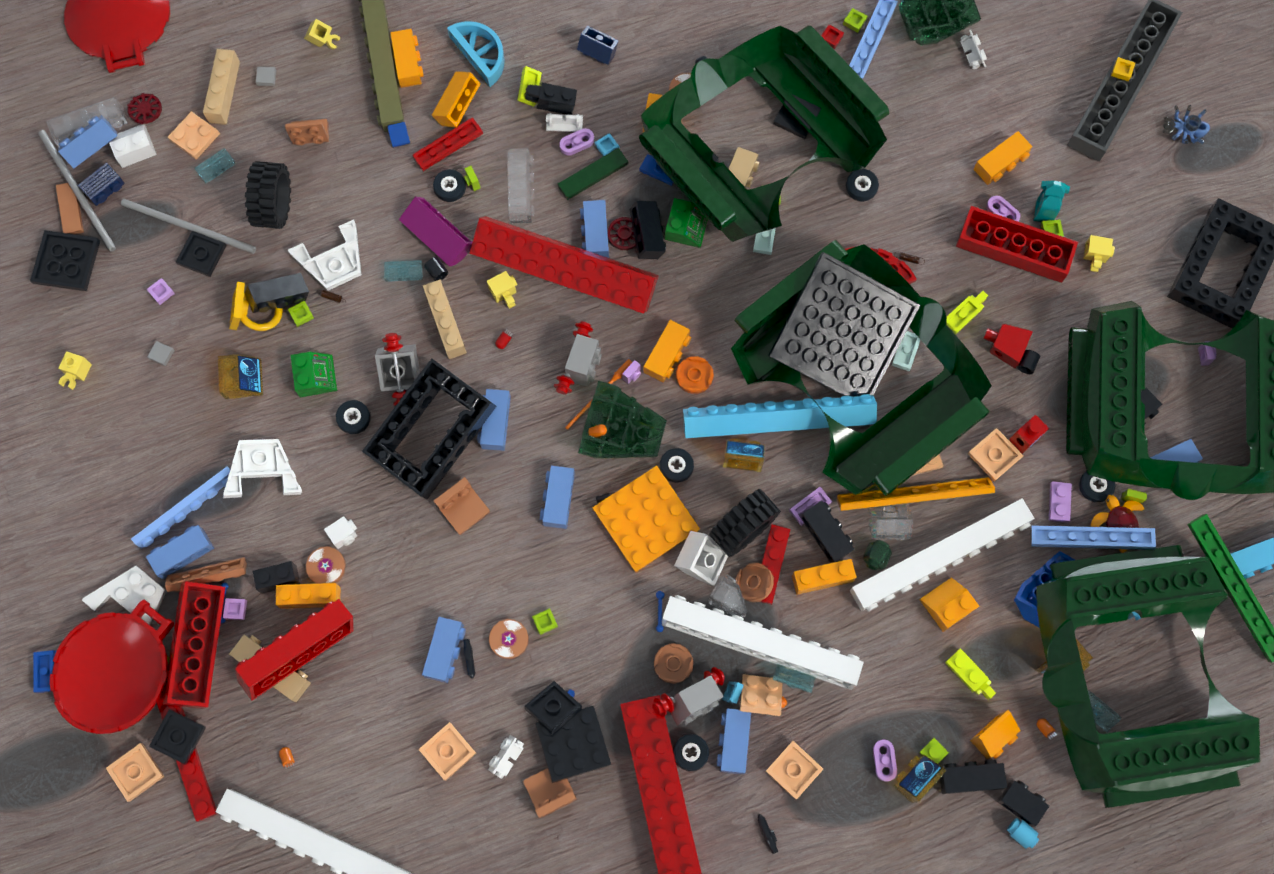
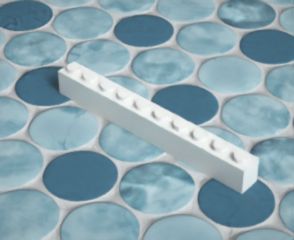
M1022 498L851 588L850 592L860 610L867 609L869 612L877 608V603L884 600L886 603L894 599V594L899 591L903 594L913 588L911 585L917 582L920 585L930 579L928 576L934 573L936 576L942 574L947 570L945 567L951 564L953 567L964 562L962 558L968 555L970 558L981 553L979 549L985 546L987 549L998 544L996 540L1000 538L1006 540L1012 537L1015 530L1020 529V531L1029 528L1031 526L1030 522L1035 518Z
M232 789L226 790L216 810V813L221 814L220 819L229 823L234 820L239 823V828L246 831L253 829L257 831L256 835L265 840H268L270 837L276 840L275 844L285 849L289 846L294 849L293 853L301 857H305V855L313 857L312 862L321 866L324 863L330 865V870L337 874H342V872L347 874H412Z

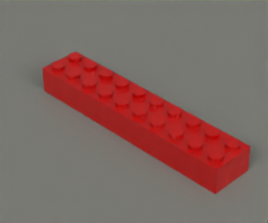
M487 216L479 218L469 253L643 314L649 309L659 277L657 274Z
M660 695L620 704L658 874H702L666 719L661 715H657L653 709L654 698L661 700Z

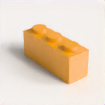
M412 29L390 32L400 87L422 84L421 77H424L422 66L418 64L421 61L419 50L416 51L415 47L419 46L417 35H413Z
M456 71L432 113L433 118L441 126L457 128L481 84L471 72Z
M1017 131L979 159L973 170L987 185L993 181L997 182L1002 178L1003 173L1012 171L1019 161L1024 162L1030 156L1029 152L1033 146Z
M670 320L643 366V373L663 383L666 378L669 379L674 371V368H672L674 363H678L683 353L681 350L684 346L687 347L691 341L690 329Z
M852 559L798 570L792 574L796 595L852 583L857 578Z
M336 583L276 585V605L281 609L320 608L331 601L335 602L340 599L341 587Z

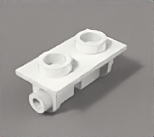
M969 30L971 35L962 36L960 41L965 53L972 51L966 55L969 65L973 69H977L983 63L984 67H986L984 60L987 57L983 49L979 50L978 45L981 43L978 35H973L972 31Z
M547 114L546 131L576 132L581 130L583 115Z
M511 735L509 738H505L500 746V752L491 759L488 770L501 779L507 776L513 766V763L508 761L509 757L517 760L524 749L522 748L524 743Z

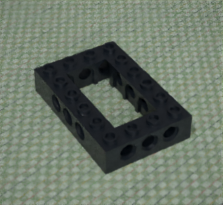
M1218 198L1210 207L1167 297L1233 329L1241 320L1245 311L1251 310L1274 261V224ZM1223 231L1243 239L1246 243L1250 242L1257 246L1251 252L1250 256L1252 257L1244 267V274L1237 282V288L1231 297L1199 282Z
M431 358L362 452L419 496L428 499L497 406ZM442 389L469 410L460 412L457 421L451 429L446 431L447 434L439 445L436 444L434 447L436 449L427 461L424 460L420 470L395 450Z

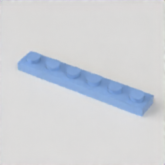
M897 0L878 1L849 66L862 79L868 70L897 6Z
M228 466L131 538V540L141 549L150 546L155 538L167 533L172 525L183 521L188 513L199 509L205 500L213 498L221 488L226 487L231 469Z
M1032 526L1031 547L1155 550V528Z

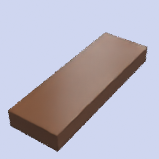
M68 183L56 185L63 233L74 235L84 233L79 200Z

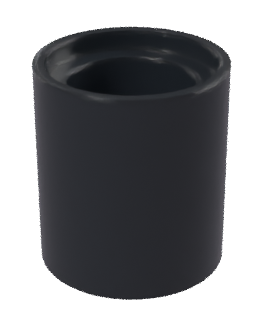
M438 257L431 258L424 265L434 281L443 280L449 273Z
M1025 350L1017 369L1025 374H1033L1040 355L1033 350Z

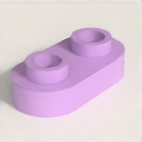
M585 128L563 137L560 141L561 152L569 156L591 147L594 143L593 132Z
M993 196L989 199L986 205L988 212L1006 218L1010 217L1012 220L1019 222V211L1004 198Z
M880 740L873 746L875 772L881 781L888 782L897 775L895 751L890 741ZM880 747H884L886 749L885 754L880 753ZM884 767L888 768V775L883 774L882 769Z

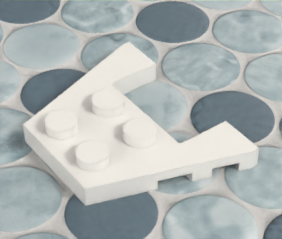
M354 219L339 226L346 243L318 256L310 258L303 243L288 249L290 255L327 291L361 276L357 229Z
M279 439L239 440L223 498L242 497L241 478L282 477L283 495H301L302 489L297 483L294 472L291 470Z
M134 566L84 597L82 601L98 612L108 599L112 597L131 613L140 601L146 600L150 603V607L158 612L167 590L138 566ZM146 613L141 617L149 625L153 620Z

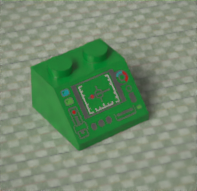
M674 198L665 230V240L701 248L708 222L707 217L693 202Z
M315 352L290 355L294 387L300 398L337 391L333 355Z

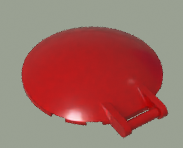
M68 0L64 12L66 31L72 42L81 51L92 57L96 56L106 60L109 73L135 65L143 66L145 65L143 52L147 50L149 45L160 39L164 33L163 29L166 22H169L170 2L169 0Z
M142 600L131 614L103 613L77 625L64 638L57 649L53 659V671L50 674V691H53L54 704L62 717L74 727L95 734L120 732L142 720L155 706L165 686L168 662L162 641L173 628L174 622L164 618L150 607L149 602ZM144 613L161 625L158 630L141 618Z

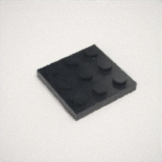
M44 230L30 282L37 285L87 292L100 245L99 238Z
M594 706L581 709L553 735L539 722L535 723L552 783L611 766Z

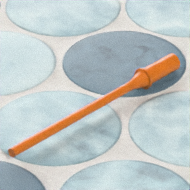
M630 359L614 372L612 379L568 423L565 429L568 430L614 381L621 379L622 373L632 364Z

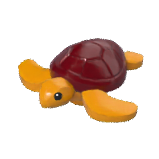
M1108 495L1106 504L1110 512L1096 514L1090 524L1091 527H1100V525L1106 523V527L1139 528L1138 520L1132 511H1142L1144 507L1141 503L1133 500L1126 501L1123 506H1120L1118 499L1114 495ZM1119 549V551H1120L1121 553H1124V552H1126V551L1128 550V549Z

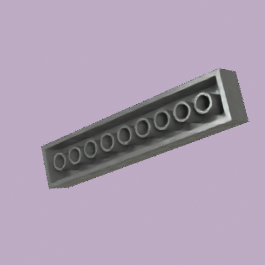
M1159 0L1147 1L1067 146L1100 162L1183 12ZM1118 57L1135 62L1129 82L1111 76Z

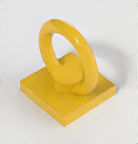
M237 282L232 298L229 329L237 330L240 320L245 326L256 331H266L275 327L282 318L283 308H275L274 317L267 323L259 324L251 321L247 317L249 303L244 293L245 283Z

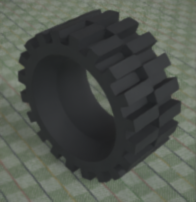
M255 161L250 166V173L247 174L248 182H246L245 186L247 188L245 192V208H247L246 216H249L248 222L251 226L282 229L288 219L287 213L290 211L291 180L289 179V171H287L288 167L284 163Z
M761 489L755 490L752 494L741 500L738 505L734 506L729 513L725 514L723 519L719 520L717 525L713 527L709 535L728 557H732L767 529L775 518L779 516L781 510Z

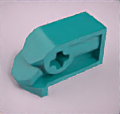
M1042 181L1040 188L1042 191L1036 200L1033 221L1036 222L1055 220L1061 209L1062 199L1065 193L1068 194L1070 186L1059 181Z

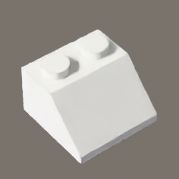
M145 124L117 134V137L109 142L115 159L122 168L157 155Z
M690 531L674 566L691 577L715 586L728 556L707 534Z

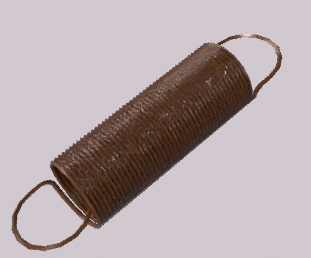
M901 252L899 257L901 260L919 264L918 261L920 260V257Z
M323 290L321 293V297L338 303L342 300V296Z

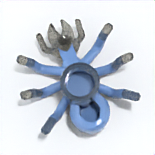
M1188 105L1183 122L1178 117V106H1175V120L1169 117L1164 118L1165 123L1163 127L1165 130L1163 133L1171 134V132L1178 129L1179 131L1172 136L1173 140H1176L1184 132L1183 144H1188L1187 135L1190 136L1192 143L1200 142L1203 144L1204 141L1200 138L1208 133L1210 126L1208 123L1201 121L1200 118L1207 110L1204 109L1198 116H1189L1191 105Z

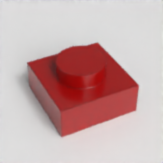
M829 24L821 36L835 49L843 38L844 32Z

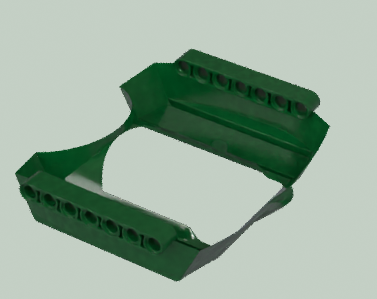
M808 25L797 33L785 27L777 26L751 38L719 59L710 58L699 61L693 67L690 78L669 90L641 114L644 132L639 135V140L675 185L718 230H721L730 241L734 242L747 236L782 226L779 214L780 194L785 181L800 168L820 161L836 163L846 172L866 168L887 141L878 122L889 115V108L812 26ZM746 76L752 77L761 87L769 88L818 141L817 149L812 158L796 168L789 176L748 190L725 166L724 162L718 163L712 158L714 152L696 133H690L681 123L683 117ZM793 95L820 107L821 110L817 117ZM785 100L793 107V109H794V110L804 119V121L811 127L810 130H809L808 127L795 115V113L784 103Z
M837 240L832 241L742 311L734 320L744 333L732 346L731 350L747 385L767 381L783 382L800 389L817 404L826 417L830 430V451L822 473L855 495L865 493L877 486L883 495L887 496L990 413L981 401L992 385L973 355L946 325L947 317L943 307L931 298L919 296L914 288L888 262L865 244L845 250ZM821 252L832 256L919 304L920 307L909 328L944 366L943 371L921 386L864 433L847 428L828 416L807 392L800 372L768 356Z
M1133 301L1091 309L1087 328L1071 327L1069 331L1066 453L1069 455H1081L1088 475L1124 484L1170 489L1175 495L1185 500L1200 499L1208 492L1226 494L1274 492V320L1246 310L1238 324L1221 338L1211 342L1187 343L1173 340L1156 331L1146 320L1141 306ZM1169 343L1184 345L1202 344L1224 350L1246 360V441L1250 447V464L1248 466L1151 459L1148 456V441L1145 435V404L1141 401V391L1145 390V352L1154 347Z
M1181 545L1155 548V550H1140L1051 564L1050 568L1053 579L1037 586L1039 627L1048 665L1043 675L1042 688L1046 698L1052 705L1057 707L1064 741L1081 789L1102 793L1105 808L1241 786L1237 770L1260 762V718L1250 716L1229 703L1215 687L1206 668L1203 654L1205 628L1212 612L1229 598L1209 558L1184 557ZM1132 612L1138 613L1141 618L1181 612L1193 630L1200 646L1201 664L1209 683L1207 718L1100 734L1096 729L1075 637V629L1081 626L1127 621L1128 616Z

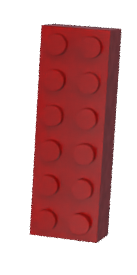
M971 206L966 215L956 247L1062 283L1069 273L1078 242Z
M186 581L180 585L162 705L200 709L208 708L225 587Z
M340 599L327 603L323 610L318 613H312L305 622L294 625L284 636L276 637L271 645L266 648H260L253 657L238 663L235 672L239 685L251 701H253L354 631L352 614Z

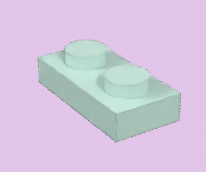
M776 228L756 234L753 252L772 254Z
M906 332L895 353L891 366L910 371L920 343V339L915 333Z

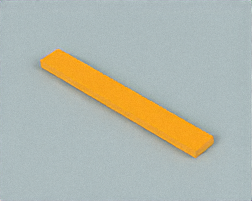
M990 477L900 487L893 490L887 496H884L880 490L867 491L857 495L853 493L837 495V502L840 510L843 511L995 493V486Z

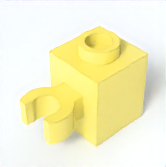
M315 19L310 24L304 39L318 47L327 43L330 49H336L337 46L332 44V39L339 41L340 37L338 35H330L332 27Z
M1090 235L1085 242L1083 258L1092 261L1090 271L1098 272L1102 263H1106L1110 257H1113L1115 247L1112 246L1113 239Z
M507 271L487 280L488 288L497 303L505 300L509 309L516 306L512 295L517 293L515 288L517 282L513 275L509 276Z
M66 351L59 366V369L65 375L60 378L59 384L64 387L65 383L70 381L68 387L73 390L76 386L75 379L84 381L92 364L84 357Z

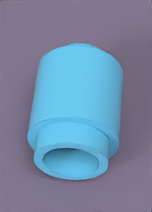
M1015 818L1007 828L1010 836L1025 849L1028 847L1032 849L1039 841L1037 837L1039 833L1023 819Z

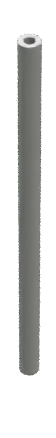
M45 130L40 131L38 135L110 252L116 249L114 243Z
M122 199L121 205L184 229L195 231L252 254L256 252V247L127 199Z

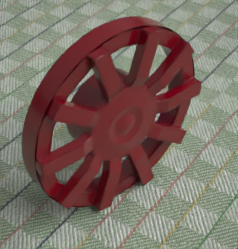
M142 93L133 97L127 105L130 118L139 124H148L155 121L162 112V104L154 94Z
M629 217L617 218L608 227L609 242L612 246L622 251L631 250L636 247L635 238L632 237L634 235V232H632L633 227L630 228L628 226L629 222L632 223ZM626 221V224L622 226L620 222ZM618 224L619 228L616 229L613 226ZM611 230L617 232V234H610ZM618 237L617 240H615V241L612 240V238Z

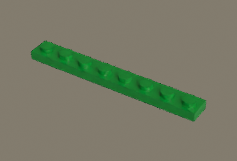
M1202 514L1187 525L1205 556L1209 558L1222 585L1268 662L1272 663L1274 662V627L1207 514Z

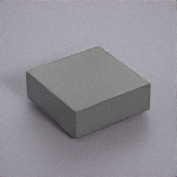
M257 67L256 85L275 86L276 68Z
M156 341L147 358L166 367L175 350Z

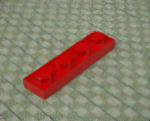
M472 117L412 156L422 171H425L481 136L483 130Z
M773 524L770 528L762 564L771 571L774 585L771 593L765 599L759 601L769 605L773 603L791 530Z

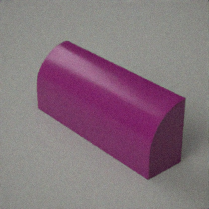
M415 196L399 218L411 232L449 267L458 264L471 250L472 241L425 198Z

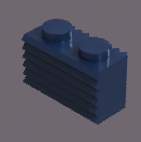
M586 26L580 35L577 50L585 56L597 59L602 64L609 65L615 56L619 41L605 33L599 32V30L593 29V27Z
M106 162L80 182L78 186L98 206L99 203H104L110 194L119 191L125 183Z

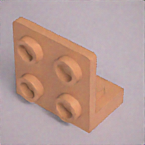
M327 119L294 121L291 124H285V129L293 144L304 145L306 143L321 144L329 142Z
M465 477L434 500L438 509L459 535H462L490 513L488 507L472 489Z
M548 768L523 781L539 818L577 800L568 779L552 783Z

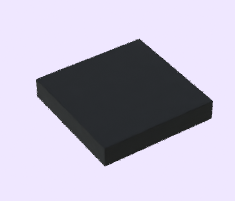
M793 95L817 117L821 110L820 107ZM785 100L784 103L795 113V115H796V116L808 127V129L810 130L811 127H810V126L804 121V119L793 109V107ZM782 105L773 121V125L806 139L809 131Z
M192 231L176 263L211 277L227 245Z
M555 681L524 706L525 710L552 735L582 709V705Z
M169 709L149 747L183 764H187L206 726Z

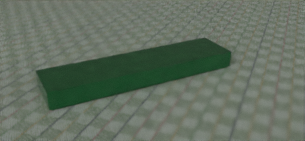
M617 148L558 183V187L566 199L569 200L628 165V160L621 150Z

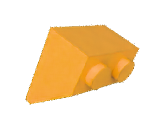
M952 577L919 599L943 632L979 607L969 591Z
M1006 710L998 714L970 741L986 759L992 757L996 759L1004 752L1002 748L1006 744L1011 745L1018 739L1017 734L1021 730L1011 712Z

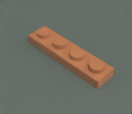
M245 557L170 574L167 575L165 587L167 592L180 591V585L185 581L205 584L219 582L231 577L237 578L246 574L247 562Z

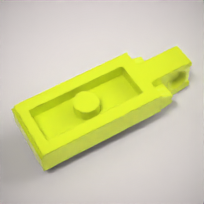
M984 291L977 297L973 295L968 296L947 316L946 325L955 335L984 308L982 303L988 297Z
M961 648L945 662L972 692H975L977 695L982 693L988 700L996 694L989 686L992 683L989 678Z

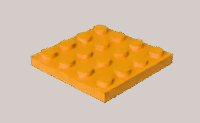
M658 466L650 469L592 507L635 573L686 540L690 531H700L699 526Z

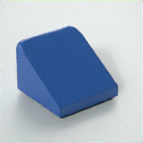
M405 122L387 126L392 147L410 144Z

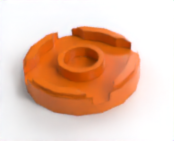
M698 356L686 358V360L678 365L676 371V380L679 387L691 394H699L706 391L711 386L714 378L712 366L707 360Z

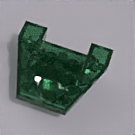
M901 0L899 5V11L909 39L916 41L921 46L939 43L981 20L974 0Z
M598 381L580 439L578 453L596 459L657 457L667 420L650 408H645L639 404L634 397H629L623 393L622 389L618 386ZM599 424L606 426L607 433L597 438L589 436V428Z

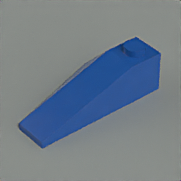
M1059 551L1021 584L1014 601L1026 621L1040 628L1037 611V586L1053 579L1050 565L1075 559Z

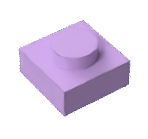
M162 278L147 289L159 305L175 294Z
M1200 345L1198 347L1201 366L1209 365L1216 359L1217 353L1214 347Z
M634 360L622 373L623 380L627 384L632 380L635 381L641 374V365Z
M226 598L223 618L245 620L247 600Z

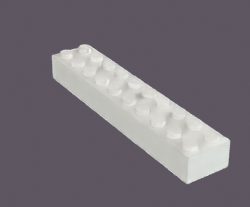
M675 595V597L670 596L662 618L663 626L849 690L857 686L864 662L859 661L860 658L855 655L848 654V656L840 654V651L829 647L827 650L821 648V644L814 641L806 643L801 641V637L790 634V636L783 635L782 631L776 628H770V630L762 628L763 625L758 622L751 621V623L743 621L744 618L732 615L730 617L724 615L725 612L720 609L713 608V610L705 608V605L702 603L694 602L692 604L686 602V598Z

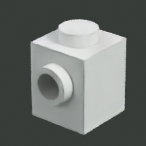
M344 516L324 529L338 549L343 545H350L355 541L354 538L358 536L355 532L357 527L351 519L348 521Z

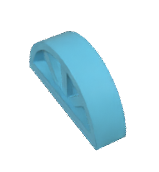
M459 22L447 27L449 38L489 87L494 85L500 78L505 64L503 47L498 35L488 26L478 22ZM464 35H471L469 43L463 37ZM477 36L490 41V43L476 52L474 51ZM494 47L499 52L497 60L480 58V56ZM487 65H488V66H494V67H493L492 70H490V69L487 67Z

